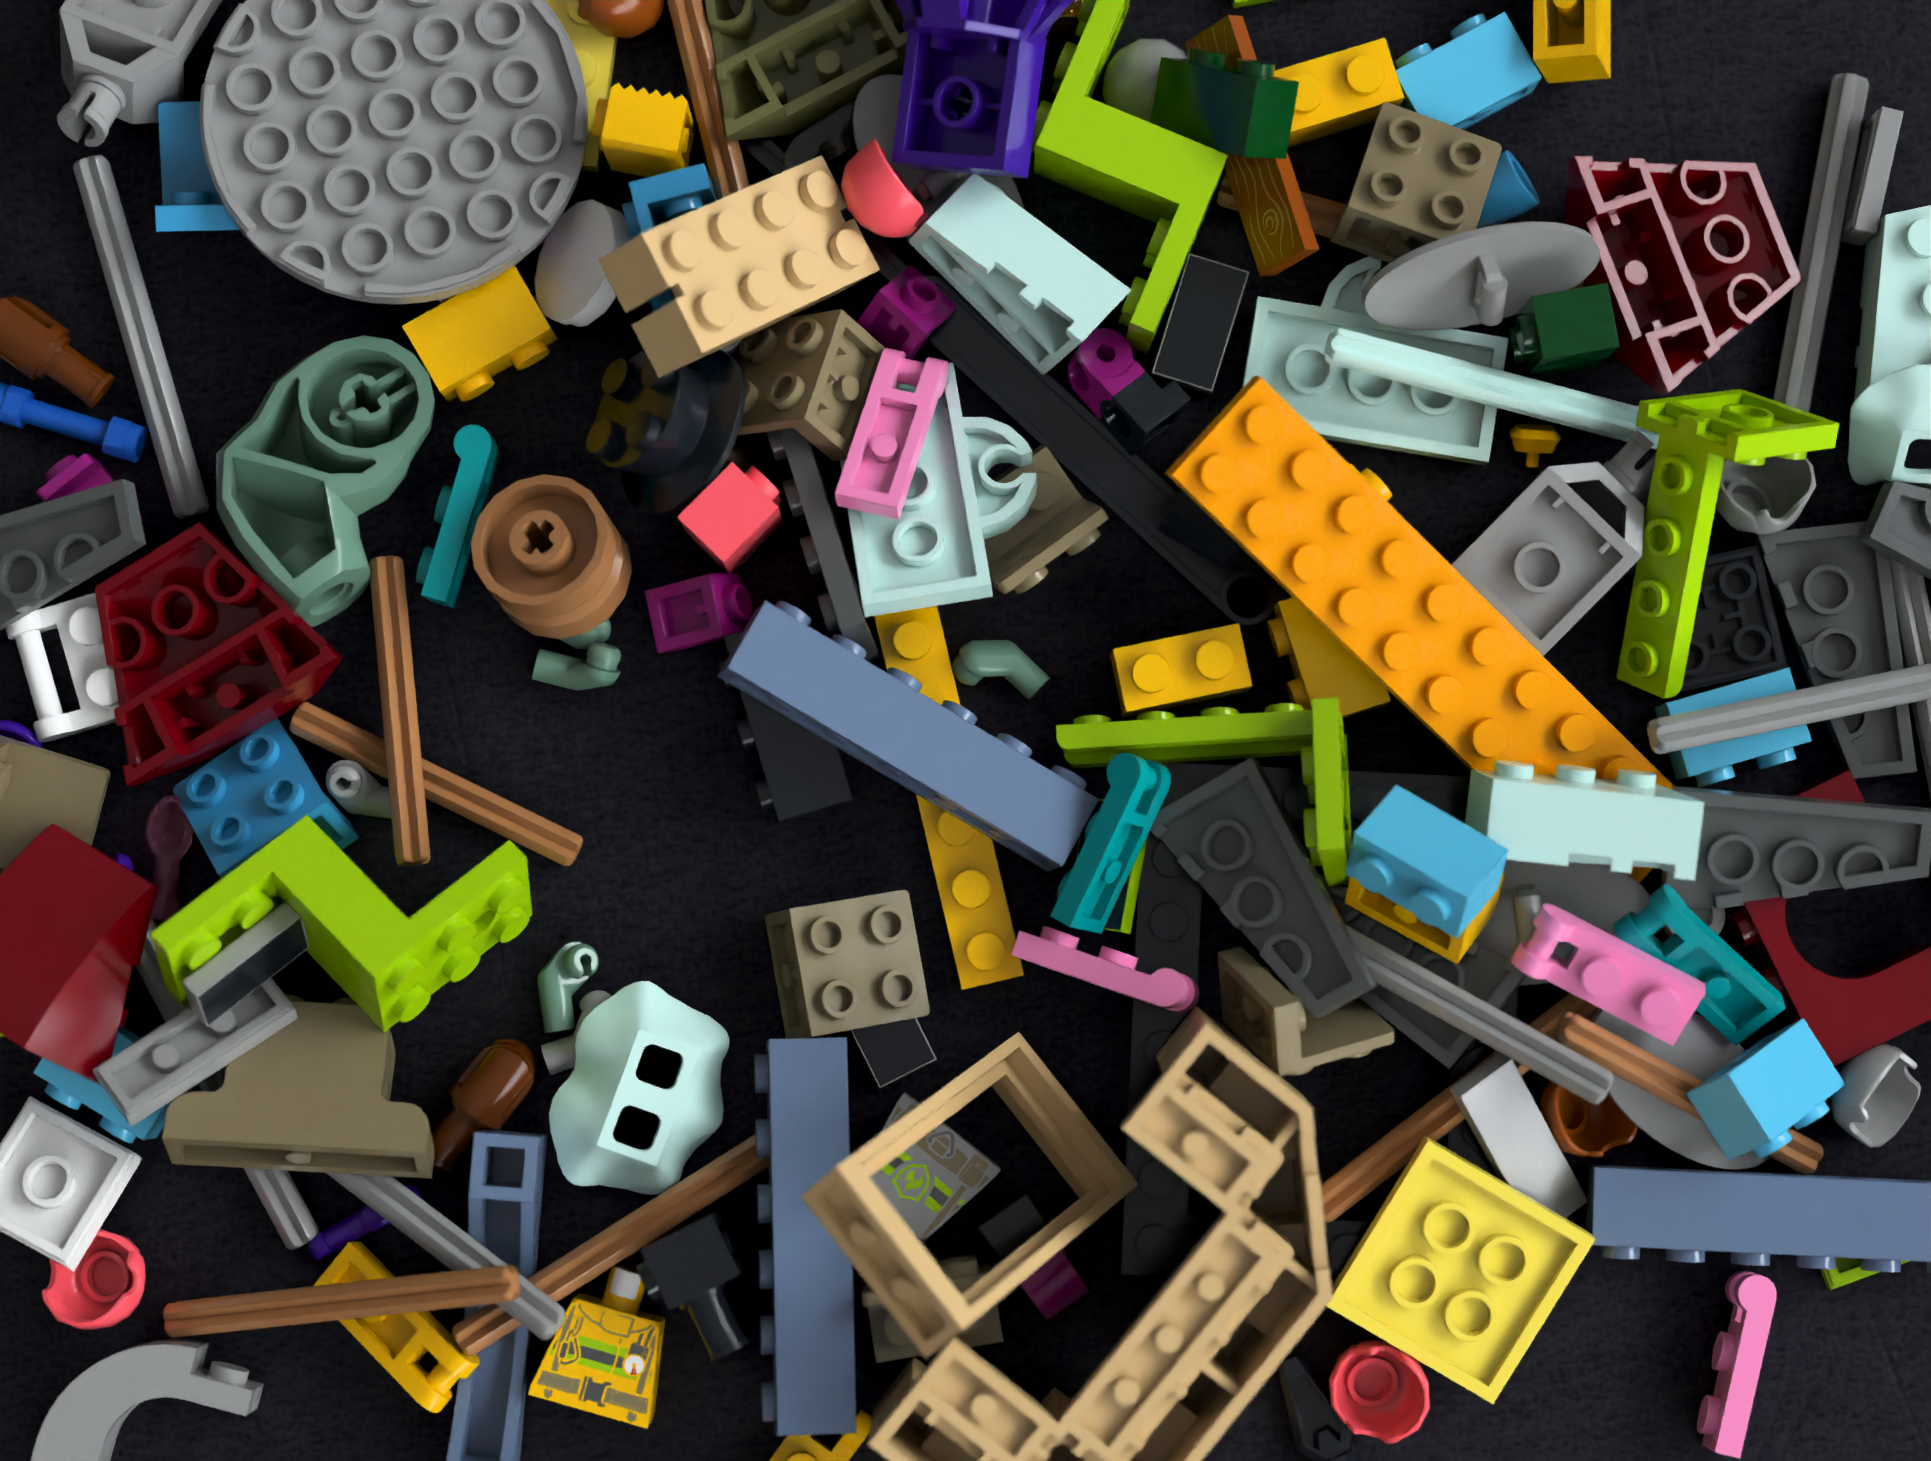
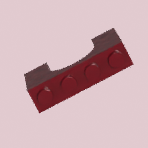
M1850 770L1833 774L1790 795L1794 797L1866 803ZM1775 897L1744 902V905L1732 907L1733 911L1727 913L1729 925L1738 942L1744 948L1751 945L1762 967L1757 972L1782 994L1786 1008L1783 1012L1789 1024L1804 1018L1834 1066L1931 1020V945H1919L1859 975L1849 978H1837L1815 969L1795 949L1786 927L1785 907L1787 899Z

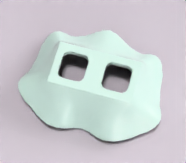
M1931 364L1912 365L1891 373L1880 381L1868 386L1854 400L1850 413L1848 464L1850 474L1856 483L1870 485L1878 482L1888 483L1895 480L1931 490V469L1904 467L1910 443L1917 439L1931 440Z
M650 981L634 982L623 987L615 995L594 1008L584 1018L577 1032L574 1070L554 1095L549 1111L551 1136L559 1166L566 1179L578 1186L602 1185L651 1195H660L679 1183L687 1160L702 1143L716 1132L723 1121L724 1108L720 1080L722 1061L729 1048L727 1031L710 1016L668 995L663 989ZM654 1044L680 1054L682 1062L675 1082L670 1088H660L640 1081L636 1077V1068L646 1046ZM625 1106H634L658 1116L659 1125L649 1148L640 1150L615 1141L613 1131L619 1114Z

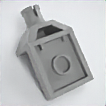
M65 0L59 9L61 73L71 98L57 115L58 125L64 134L78 143L84 130L90 123L93 127L85 138V146H100L108 136L109 128L116 118L131 124L159 123L158 106L160 103L184 102V62L222 0Z
M1638 430L1630 437V441L1610 461L1607 460L1603 465L1599 462L1548 466L1534 478L1535 480L1451 564L1542 656L1642 557L1645 506L1639 501L1650 488L1656 452L1639 470L1635 469V464L1654 445L1653 442Z

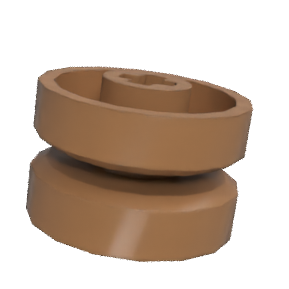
M542 474L517 480L494 495L477 518L471 540L474 569L511 620L531 634L555 639L585 634L609 619L626 596L632 573L629 547L592 491L573 479Z

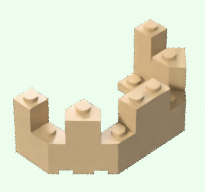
M1195 1006L1155 1055L1162 1070V1075L1121 1124V1129L1224 1210V1212L1072 1400L1054 1387L1039 1404L958 1338L954 1337L940 1349L927 1367L913 1357L873 1406L868 1445L888 1461H1202L1333 1298L1325 1240L1320 1176L1317 1167L1313 1112L1305 1097L1252 1055L1244 1043L1199 1007Z

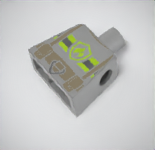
M904 1092L897 1101L881 1133L919 1106L920 1103ZM943 1122L870 1178L912 1233L922 1241H925L993 1180L1001 1169L996 1163Z

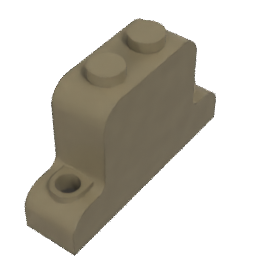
M284 994L295 1008L298 1019L227 1064L224 1083L217 1091L185 1093L177 1097L169 1105L166 1112L162 1139L172 1164L432 1179L435 1148L426 1115L420 1107L414 1104L390 1101L396 1058L391 1030L388 1029L384 1033L352 998H341L334 1001V1003L306 1002L300 997Z

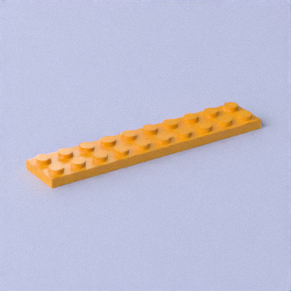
M1253 376L1165 472L1470 770L1494 771L1496 760H1507L1533 764V774L1555 775L1556 765H1574L1595 769V778L1616 780L1618 769H1630L1657 774L1656 784L1672 789V786H1674L1262 377ZM1632 866V872L1626 874L1640 883L1653 868Z

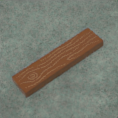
M1227 15L1184 43L1187 54L1189 48L1226 53L1225 65L1236 67L1238 58L1257 60L1243 16ZM1222 152L1228 155L1224 168L1259 275L1275 276L1320 250L1288 152L1286 159L1242 157Z

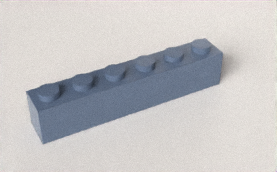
M765 601L755 610L719 672V678L1048 872L1064 865L1099 801L1098 798L1084 791L1087 785L1084 779L1060 766L1054 765L1049 770L1029 758L1032 750L1020 740L1004 733H999L995 738L975 726L977 717L963 706L949 700H944L942 705L923 695L920 693L922 684L911 675L893 667H889L885 672L864 660L867 655L866 650L854 641L838 634H833L831 639L809 627L812 621L811 618L797 607L783 601H778L775 606Z
M847 1037L769 1039L766 1042V1054L754 1055L755 1093H767V1119H756V1157L769 1158V1184H757L758 1224L770 1223V1250L758 1251L759 1289H771L772 1314L760 1316L761 1355H772L773 1381L761 1382L762 1422L774 1421V1434L777 1436L856 1433L852 1263L801 1198L819 1180L850 1157Z
M1587 1164L1586 1198L1588 1202L1586 1203L1585 1230L1596 1239L1592 1245L1601 1246V1257L1640 1259V1248L1666 1249V1260L1676 1262L1703 1263L1705 1262V1251L1731 1252L1732 1264L1770 1266V1254L1796 1255V1267L1814 1269H1835L1836 1257L1861 1258V1270L1877 1272H1901V1260L1926 1262V1273L1931 1274V1181Z

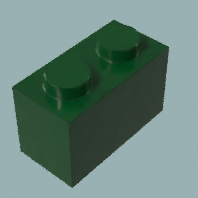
M1189 48L1187 59L1161 57L1150 123L1218 151L1242 157L1286 159L1299 85L1298 81L1274 76L1275 64L1238 58L1236 67L1225 65L1227 54L1218 51Z
M1608 283L1531 296L1513 317V327L1506 328V338H1509L1507 351L1511 364H1521L1522 375L1532 379L1598 368L1620 347Z

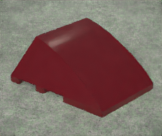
M1573 156L1568 160L1565 224L1579 227L1590 233L1600 249L1599 262L1591 274L1584 279L1583 287L1608 283L1620 347L1611 355L1662 397L1671 392L1687 375L1717 353L1720 347L1744 327L1756 320L1802 281L1756 163L1684 160L1680 164L1646 163L1645 159L1628 158L1624 162L1593 161L1592 156Z
M198 522L94 587L106 663L108 666L113 667L119 707L114 709L116 725L123 727L128 765L123 766L126 786H135L214 757L316 695L343 659L337 651L204 523Z
M53 823L0 872V1034L22 1048L99 1084L93 1069L111 1058L118 1027H125L128 1010L123 1006L132 969L140 965L158 886L61 826Z

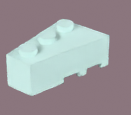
M972 174L908 241L1043 376L1083 342L1131 291L1130 288L1008 198L999 187L987 182L978 174Z
M1931 205L1883 216L1879 220L1877 234L1866 242L1860 308H1863L1860 344L1856 347L1855 367H1857L1855 399L1868 386L1880 381L1891 373L1912 365L1931 364Z
M1496 760L1494 771L1471 769L1465 824L1508 848L1507 860L1568 866L1569 862L1610 865V871L1631 873L1632 866L1659 868L1673 874V878L1695 881L1704 802L1656 784L1657 774L1640 770L1618 769L1616 780L1595 778V769L1574 765H1556L1555 775L1533 774V764L1507 760Z

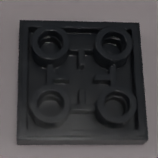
M1759 545L1706 556L1685 676L1679 693L1787 668ZM1635 572L1631 574L1633 581Z

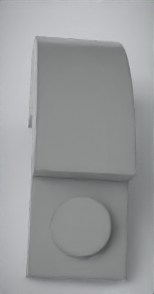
M173 1338L141 1343L95 1363L65 1388L50 1408L40 1428L31 1461H110L116 1438L123 1422L133 1409L149 1399L163 1397L183 1399L247 1416L257 1410L264 1384L247 1380L250 1371L238 1365L212 1361L210 1369L202 1368L209 1342Z

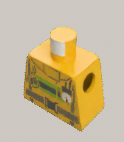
M614 1265L611 1267L602 1299L580 1293L573 1298L565 1313L566 1319L555 1334L533 1379L528 1395L646 1429L649 1427L655 1413L665 1318L639 1310L645 1286L638 1270Z

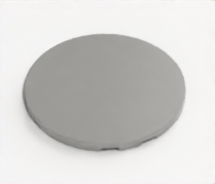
M246 0L244 4H238L224 24L213 46L214 52L207 69L205 83L202 84L199 117L205 159L217 194L239 230L261 254L296 279L324 292L369 303L411 304L448 298L472 290L497 278L534 250L552 230L576 188L587 146L588 107L586 86L573 44L559 18L545 0Z

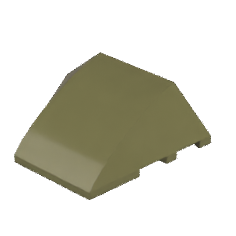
M705 0L728 141L792 135L855 102L858 93L869 80L887 74L903 76L908 33L904 31L902 25L904 17L895 0Z

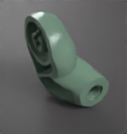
M363 335L333 342L306 356L273 382L253 418L237 431L216 453L217 512L234 546L244 562L311 627L322 624L344 611L363 594L370 583L371 572L361 541L358 516L389 499L405 478L410 462L431 429L435 399L430 376L412 352L391 339Z

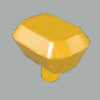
M1516 424L1509 432L1515 451L1527 453V467H1538L1539 454L1553 453L1561 439L1555 428L1550 425Z

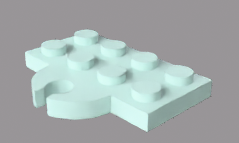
M1371 256L1347 265L1328 285L1320 306L1257 297L1242 388L1253 376L1262 377L1323 439L1484 466L1489 463L1497 414L1496 407L1328 364L1324 359V350L1330 332L1343 328L1503 371L1509 338L1452 328L1440 330L1400 329L1375 321L1367 314L1362 303L1363 289L1381 268V260Z
M953 362L949 363L946 386L941 398L938 399L899 520L847 508L865 617L993 597L984 540L1010 530L1026 516L1036 497V473H1022L1014 481L1008 483L996 482L987 475L988 471L999 463H1011L1021 468L1033 464V452L1028 442L1007 424L988 417H962ZM900 383L898 390L915 393L916 387ZM840 460L841 470H843L846 460Z

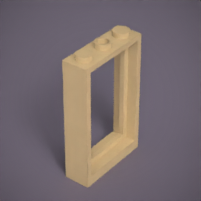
M1017 1032L837 1165L806 1191L801 1198L923 1356L927 1358L967 1328L1139 1184L1020 1032ZM992 1086L1079 1199L961 1295L870 1177Z

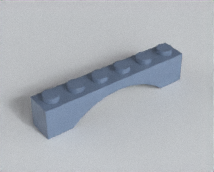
M479 1130L474 1132L468 1197L469 1236L507 1265L515 1266L518 1273L525 1279H528L536 1274L547 1134ZM485 1305L465 1307L464 1319ZM524 1325L517 1327L478 1352L480 1364L467 1379H458L446 1461H520L531 1331Z

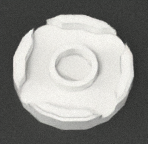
M591 199L577 202L560 216L552 230L548 233L539 254L535 274L536 301L543 315L564 325L571 324L581 327L589 325L607 311L617 296L598 260L631 240L626 220L621 212Z

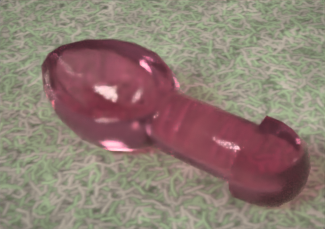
M174 795L163 796L158 800L149 812L145 823V843L149 852L154 857L152 883L158 886L151 916L160 921H168L179 912L181 899H177L180 858L191 845L193 827L182 809L183 803L179 797Z

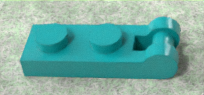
M473 424L462 427L454 437L453 446L456 454L461 458L453 487L444 485L440 492L434 514V521L442 524L435 548L425 547L416 574V582L424 584L421 592L424 598L430 602L454 608L471 552V540L477 518L483 511L499 458V448L496 441L485 428Z
M1129 753L1116 755L1108 764L1107 780L1111 787L1100 810L1092 816L1087 824L1084 834L1085 842L1073 868L1065 874L1059 884L1057 891L1058 900L1050 916L1069 927L1102 934L1169 791L1171 774L1166 766L1152 760H1144L1142 757Z
M1664 884L1648 897L1650 904L1639 913L1635 914L1630 911L1614 923L1615 932L1622 941L1705 983L1706 994L1696 1008V1011L1735 1046L1786 1009L1782 994L1687 907L1681 896L1669 885ZM1667 924L1675 933L1662 943L1653 934Z

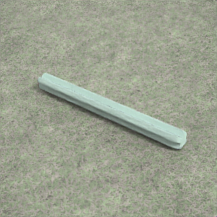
M1343 328L1331 331L1327 338L1324 359L1328 364L1629 442L1630 437L1638 430L1654 443L1651 448L1657 450L1659 434L1635 426L1638 406Z

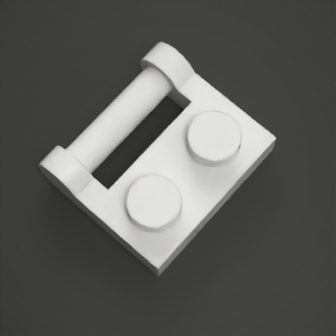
M95 593L35 610L6 627L8 639L16 640L37 713L38 721L34 722L33 726L38 742L57 740L116 722L114 709L119 707L115 677L113 667L108 666L106 663ZM58 628L80 705L79 710L64 714L40 634Z

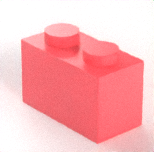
M733 462L677 517L685 532L727 573H734L784 523L778 507L782 499L778 496L780 492L754 466H751L743 473Z

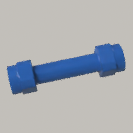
M0 382V422L19 429H23L26 424H30L102 446V453L124 461L137 463L146 444L147 427L115 416L111 418L110 422L38 401L34 399V393L30 390Z

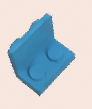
M200 101L162 102L158 106L163 205L155 206L156 232L239 230L217 194L206 163L201 141Z
M702 163L628 182L633 201L622 204L630 237L633 239L647 230L717 200L711 178L705 164ZM669 288L647 302L651 303L654 312L676 299V296L672 289Z
M275 719L251 733L173 788V793L216 872L222 879L306 815L341 850L359 839L350 821L321 790L287 729L279 719Z

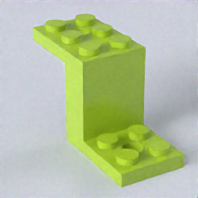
M1084 0L1077 19L1080 21L1075 33L1081 39L1078 45L1066 42L1053 74L1055 81L1051 93L1056 94L1054 103L1042 100L1037 109L1031 151L1035 153L1033 173L1157 224L1143 262V266L1152 269L1148 280L1138 276L1135 277L1118 322L1128 327L1126 339L1131 348L1147 354L1216 191L1228 155L1092 99V95L1127 15L1130 0Z
M306 815L150 933L166 989L184 1008L189 1004L182 983L184 979L278 906L287 902L301 916L309 943V948L306 951L385 1033L398 1021L408 1022L419 1015L428 1005L431 995L447 982H458L468 976L478 965L481 955L499 941L507 943L524 930L530 920V916L533 915L527 857L508 840L408 919Z

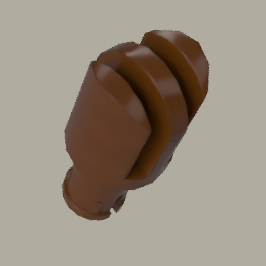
M14 295L1 298L0 357L31 380L37 377L42 379L47 375L82 400L90 409L95 407L112 385L115 376L111 373L108 374L69 346L71 341L68 337L70 330L23 297Z
M510 1038L499 1039L495 1043L487 1045L474 1057L449 1089L450 1101L453 1106L431 1134L435 1148L434 1165L446 1172H452L458 1160L472 1145L474 1132L483 1129L487 1131L501 1129L526 1097L534 1082L536 1063L533 1053L525 1043Z

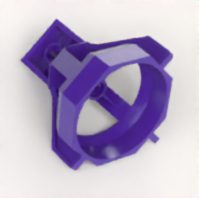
M895 0L904 17L902 25L904 31L908 33L891 162L917 170L1028 178L1047 42L1045 37L1055 20L1073 0ZM966 102H967V103H971V102H972V106H971L970 111L968 112L967 115H965V114H964V106H965V103H966Z

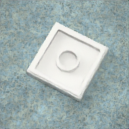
M29 1096L0 1143V1231L74 1272L142 1161V1158L135 1152Z

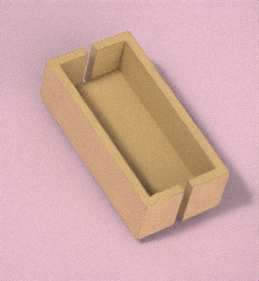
M822 155L647 230L598 260L625 313L636 309L669 288L674 292L676 299L632 325L658 378L835 296L880 270L855 219L853 218L845 222L840 212L847 208L844 197Z

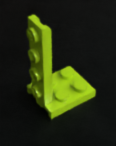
M1743 389L1639 402L1635 426L1659 434L1644 519L1642 557L1636 564L1617 679L1663 699L1675 697L1682 689L1724 458L1734 463L1750 466L1763 465L1766 457L1773 456L1791 460H1802L1806 458L1809 451L1835 448L1840 423Z
M1338 697L1311 699L1312 709L1303 710L1301 705L1294 703H1278L1267 706L1265 712L1239 714V711L1234 708L1214 707L1203 710L1200 713L1201 716L1175 718V715L1170 712L1149 711L1139 714L1137 720L1112 722L1106 716L1085 715L1075 718L1073 724L1056 725L1057 742L1064 752L1067 763L1073 768L1108 767L1112 758L1120 753L1133 754L1142 757L1144 760L1148 759L1158 763L1301 755L1303 782L1308 787L1309 804H1316V808L1304 809L1306 848H1310V857L1313 865L1322 866L1328 886L1349 884L1350 876L1345 874L1352 846L1347 734H1344L1342 714H1339Z

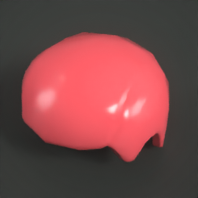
M873 139L859 150L844 168L841 189L847 210L862 227L876 235L888 238L908 236L918 230L929 219L928 212L923 214V208L913 196L910 187L898 172L889 165L885 159L886 151L880 147L876 139Z
M100 1229L74 1272L52 1259L49 1260L51 1265L49 1285L42 1290L43 1301L57 1321L84 1330L112 1327L129 1317L138 1306L145 1287V1262L140 1255L139 1249L129 1238Z
M1361 1341L1358 1345H1351L1339 1355L1329 1375L1331 1407L1341 1421L1355 1435L1360 1434L1379 1438L1386 1444L1397 1443L1419 1430L1430 1409L1428 1379L1419 1361L1386 1341Z

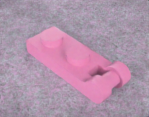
M890 348L883 350L835 491L837 506L899 520L938 399L941 398L946 386L949 369L948 361L928 357L924 363L906 359L904 351ZM900 383L915 386L916 391L915 393L898 390Z
M1551 904L1542 905L1533 921L1536 927L1535 932L1529 942L1521 941L1511 958L1513 965L1526 975L1539 980L1545 979L1674 1046L1706 994L1705 983ZM1559 941L1568 942L1575 946L1567 960L1553 954Z
M1043 926L1040 937L1019 930L1011 955L1027 962L1172 1012H1188L1195 1007L1199 1000L1200 992L1198 985L1187 975L1170 968L1158 969L1151 975L1136 971L1135 967L1138 958L1105 946L1101 947L1098 957L1078 951L1076 948L1080 938L1047 926Z
M1747 1270L1733 1273L1725 1284L1727 1299L1734 1306L1728 1332L1721 1331L1718 1334L1713 1348L1712 1369L1719 1371L1713 1396L1705 1395L1697 1420V1431L1704 1434L1703 1446L1715 1453L1739 1459L1742 1453L1777 1298L1776 1288L1769 1278Z

